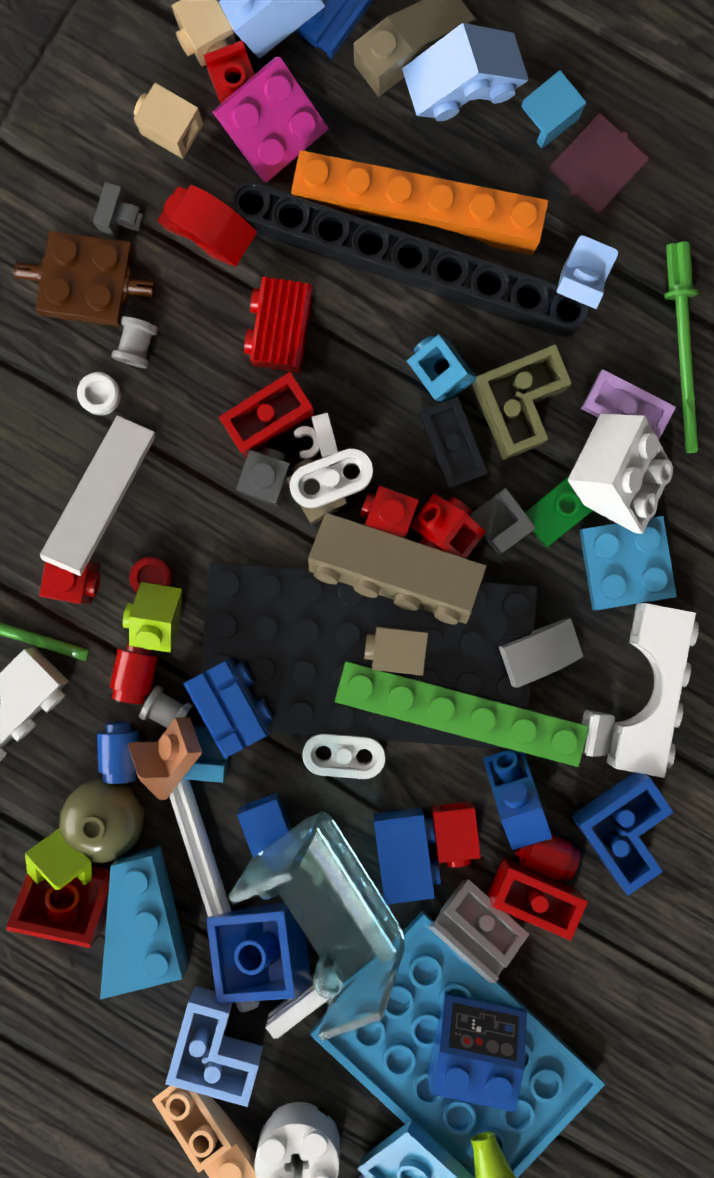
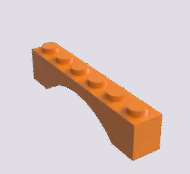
M299 150L291 190L292 195L351 215L389 217L427 224L462 234L492 248L533 256L540 243L548 200L302 150Z

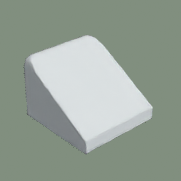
M589 710L584 712L582 724L589 726L582 752L586 756L595 757L608 754L615 722L613 715Z

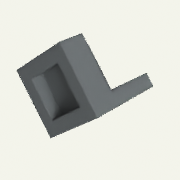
M506 488L470 514V517L486 531L483 536L497 555L502 554L536 529Z

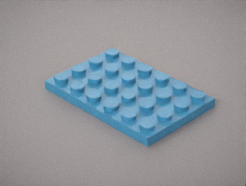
M422 910L314 1025L310 1035L404 1124L413 1120L465 1167L474 1178L475 1167L471 1138L479 1133L488 1131L495 1133L497 1142L515 1177L518 1178L604 1087L605 1083L599 1074L498 980L496 983H489L431 931L428 926L434 920ZM445 992L526 1009L524 1073L515 1112L430 1094L428 1069Z

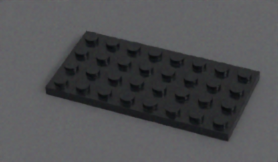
M209 563L201 674L230 658H233L235 664L243 662L254 684L249 686L256 702L263 699L273 716L274 721L269 723L271 732L305 735L326 733L364 736L375 740L508 749L335 702L345 661L372 667V660L364 659L367 634L375 635L376 626L425 631L428 633L423 676L390 673L529 709L530 683L518 688L511 685L499 646L529 636L534 631L537 586L481 582L467 624L459 622L456 625L439 621L434 617V613L419 608L417 611L400 608L394 604V600L378 595L376 598L361 595L354 590V586L339 581L337 584L322 582L309 570ZM198 712L197 727H207Z

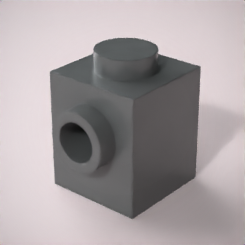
M262 447L260 453L249 450L236 490L243 495L280 507L288 483L286 478L290 477L292 468L290 463L284 461L285 454L267 447Z

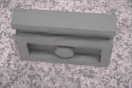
M469 879L462 880L439 911L438 917L428 926L431 931L489 983L497 982L503 968L509 965L529 936V933L507 913L494 908L489 897Z

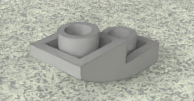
M571 618L532 631V634L499 646L511 685L517 688L556 672L584 657Z

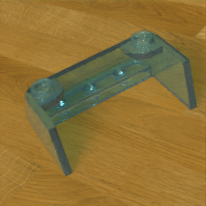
M320 812L303 820L252 858L230 893L229 899L235 904L256 894L265 900L280 894L320 956L313 981L317 993L324 997L329 1005L318 1032L319 1037L323 1041L383 1018L405 951V940L398 922L388 906L385 905L383 898L338 826L329 814Z

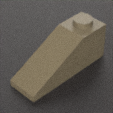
M422 0L386 17L354 42V66L379 97L404 78L402 71L404 66L462 23L475 24L476 18L462 0Z

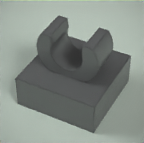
M107 182L104 183L93 219L94 225L102 235L115 239L118 238L121 226L139 231L143 219V214L139 213V207L128 204L129 199L120 186Z

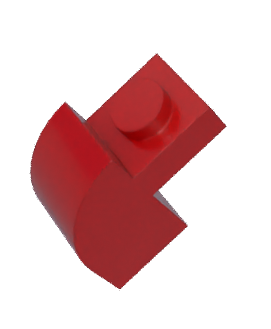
M190 185L188 190L177 187L174 193L166 200L164 209L157 219V222L167 231L191 239L210 257L234 267L237 266L257 233L232 208L208 192L193 185Z

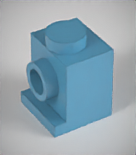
M440 334L436 337L429 336L422 340L414 348L415 354L407 360L434 400L439 402L455 398L471 385L477 377L449 339ZM448 361L449 368L440 375L438 372L440 363Z

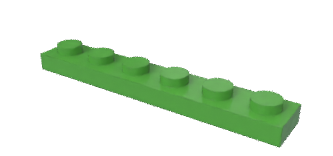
M345 661L335 702L575 767H579L589 726L398 674L372 670V667Z

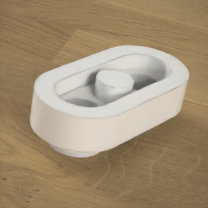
M346 449L297 469L290 480L291 494L295 501L303 507L318 508L366 488L372 478V463L365 453L357 449ZM350 464L356 465L360 470L359 476L352 480L347 479L343 474L344 468ZM309 480H316L320 484V490L315 495H309L304 491V485Z
M326 733L313 735L305 743L302 753L303 762L307 769L320 776L369 779L379 774L385 763V752L380 742L364 736ZM320 746H327L332 754L330 758L322 760L317 757L316 749ZM361 749L369 750L372 753V759L367 763L360 762L356 757L358 751Z

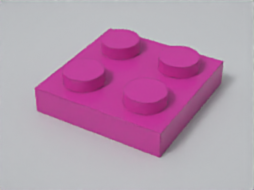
M281 57L272 59L212 111L264 182H268L299 155V150L304 151L329 129Z

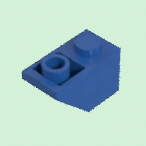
M509 749L483 757L500 820L511 849L515 850L551 839L552 835L525 753Z

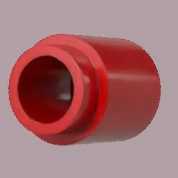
M127 642L126 648H118L110 682V688L113 689L112 699L131 704H144L146 695L151 694L159 656L152 654L151 650L129 646V642Z
M552 835L551 839L515 850V855L520 857L519 865L555 881L560 879L570 881L578 868L581 855L580 850L573 848L572 842Z

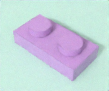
M602 369L598 373L580 409L598 418L600 414L643 415L647 418L659 440L676 407Z

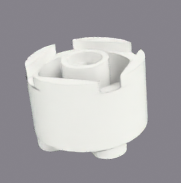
M293 1102L279 1107L272 1113V1116L263 1125L260 1132L255 1157L256 1178H338L340 1136L335 1122L329 1115L327 1117L318 1110V1107L310 1103Z

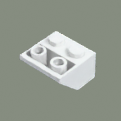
M600 414L568 478V482L586 507L634 533L643 534L650 518L656 513L658 500L665 485L672 478L674 467L645 416Z

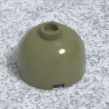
M97 778L79 786L68 796L60 812L59 829L65 842L76 851L84 853L93 863H105L122 857L137 843L144 829L145 812L142 804H139L137 797L134 795L135 792L124 783H104L103 778Z

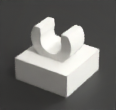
M328 413L311 417L314 429L302 426L294 431L296 438L309 436L313 439L311 449L299 452L301 459L314 458L318 455L319 451H321L322 458L338 452Z

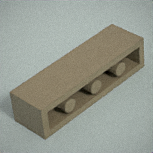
M328 513L324 515L308 557L309 572L314 573V576L322 582L337 584L339 581L354 586V590L361 595L371 598L381 595L394 600V604L400 608L409 611H417L419 608L434 613L436 619L452 625H456L459 622L467 624L486 569V565Z

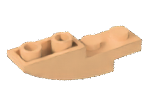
M169 1086L152 1099L198 1173L204 1169L209 1178H256V1153L212 1097Z

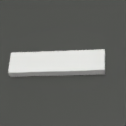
M116 416L40 553L42 560L78 576L82 575L155 439L154 431Z

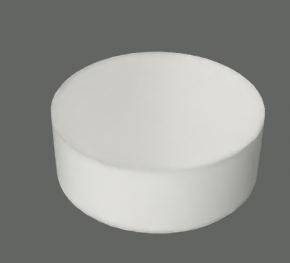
M94 372L86 375L80 381L77 397L82 407L90 413L106 415L114 411L119 405L121 391L117 382L109 375Z

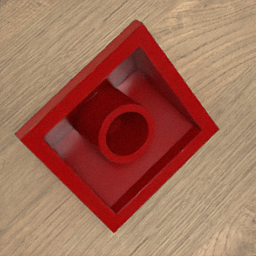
M91 866L92 880L83 885L76 877L60 890H55L46 879L36 884L27 874L7 923V931L91 948L104 930L108 907L110 869Z

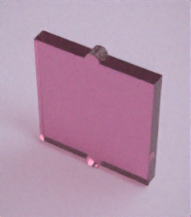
M599 113L558 157L550 169L571 188L570 193L572 195L578 194L596 212L600 213L644 166L649 158L627 139V132L621 133Z

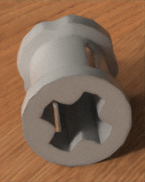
M123 316L121 324L124 328L118 350L112 352L111 357L131 366L148 368L149 361L146 359V354L152 335H157L158 327L140 319Z
M157 685L145 702L139 718L144 721L148 718L168 728L175 717H189L194 705L189 702L184 705L164 694L163 688Z

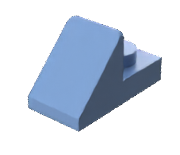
M581 235L563 266L557 293L597 309L604 294L605 281L618 256V250Z

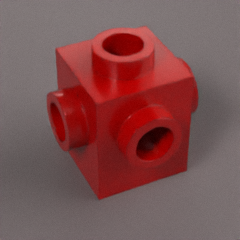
M436 494L431 496L409 526L422 537L418 542L419 544L465 559L486 533L469 516L472 510L455 497H452L447 502Z

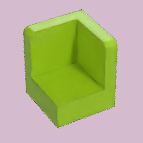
M57 829L25 853L27 874L36 884L46 879L55 890H60L76 877L83 885L92 880L91 861L84 853L76 851L65 842L60 829Z

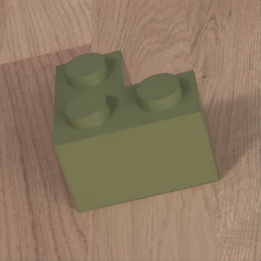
M556 344L479 375L472 384L503 461L541 446L548 440L534 404L564 392L572 384Z

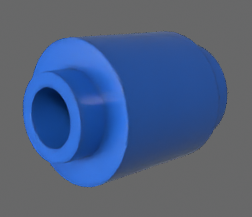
M130 722L105 723V730L97 732L98 772L103 774L104 783L121 784L136 781V769L128 744L139 742V730L130 728Z

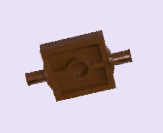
M49 231L45 256L41 260L40 265L16 261L14 265L16 267L14 268L15 279L38 282L39 291L35 310L40 316L120 327L123 307L128 301L129 296L135 295L153 299L155 296L154 291H156L155 281L132 278L130 266L133 247L130 242Z

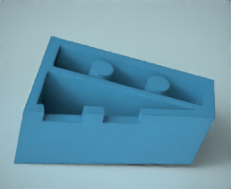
M160 845L126 853L111 865L100 999L181 980L189 966V959Z

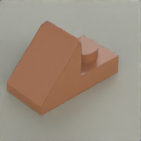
M175 717L158 742H131L128 744L138 778L159 800H166L203 753L190 717Z

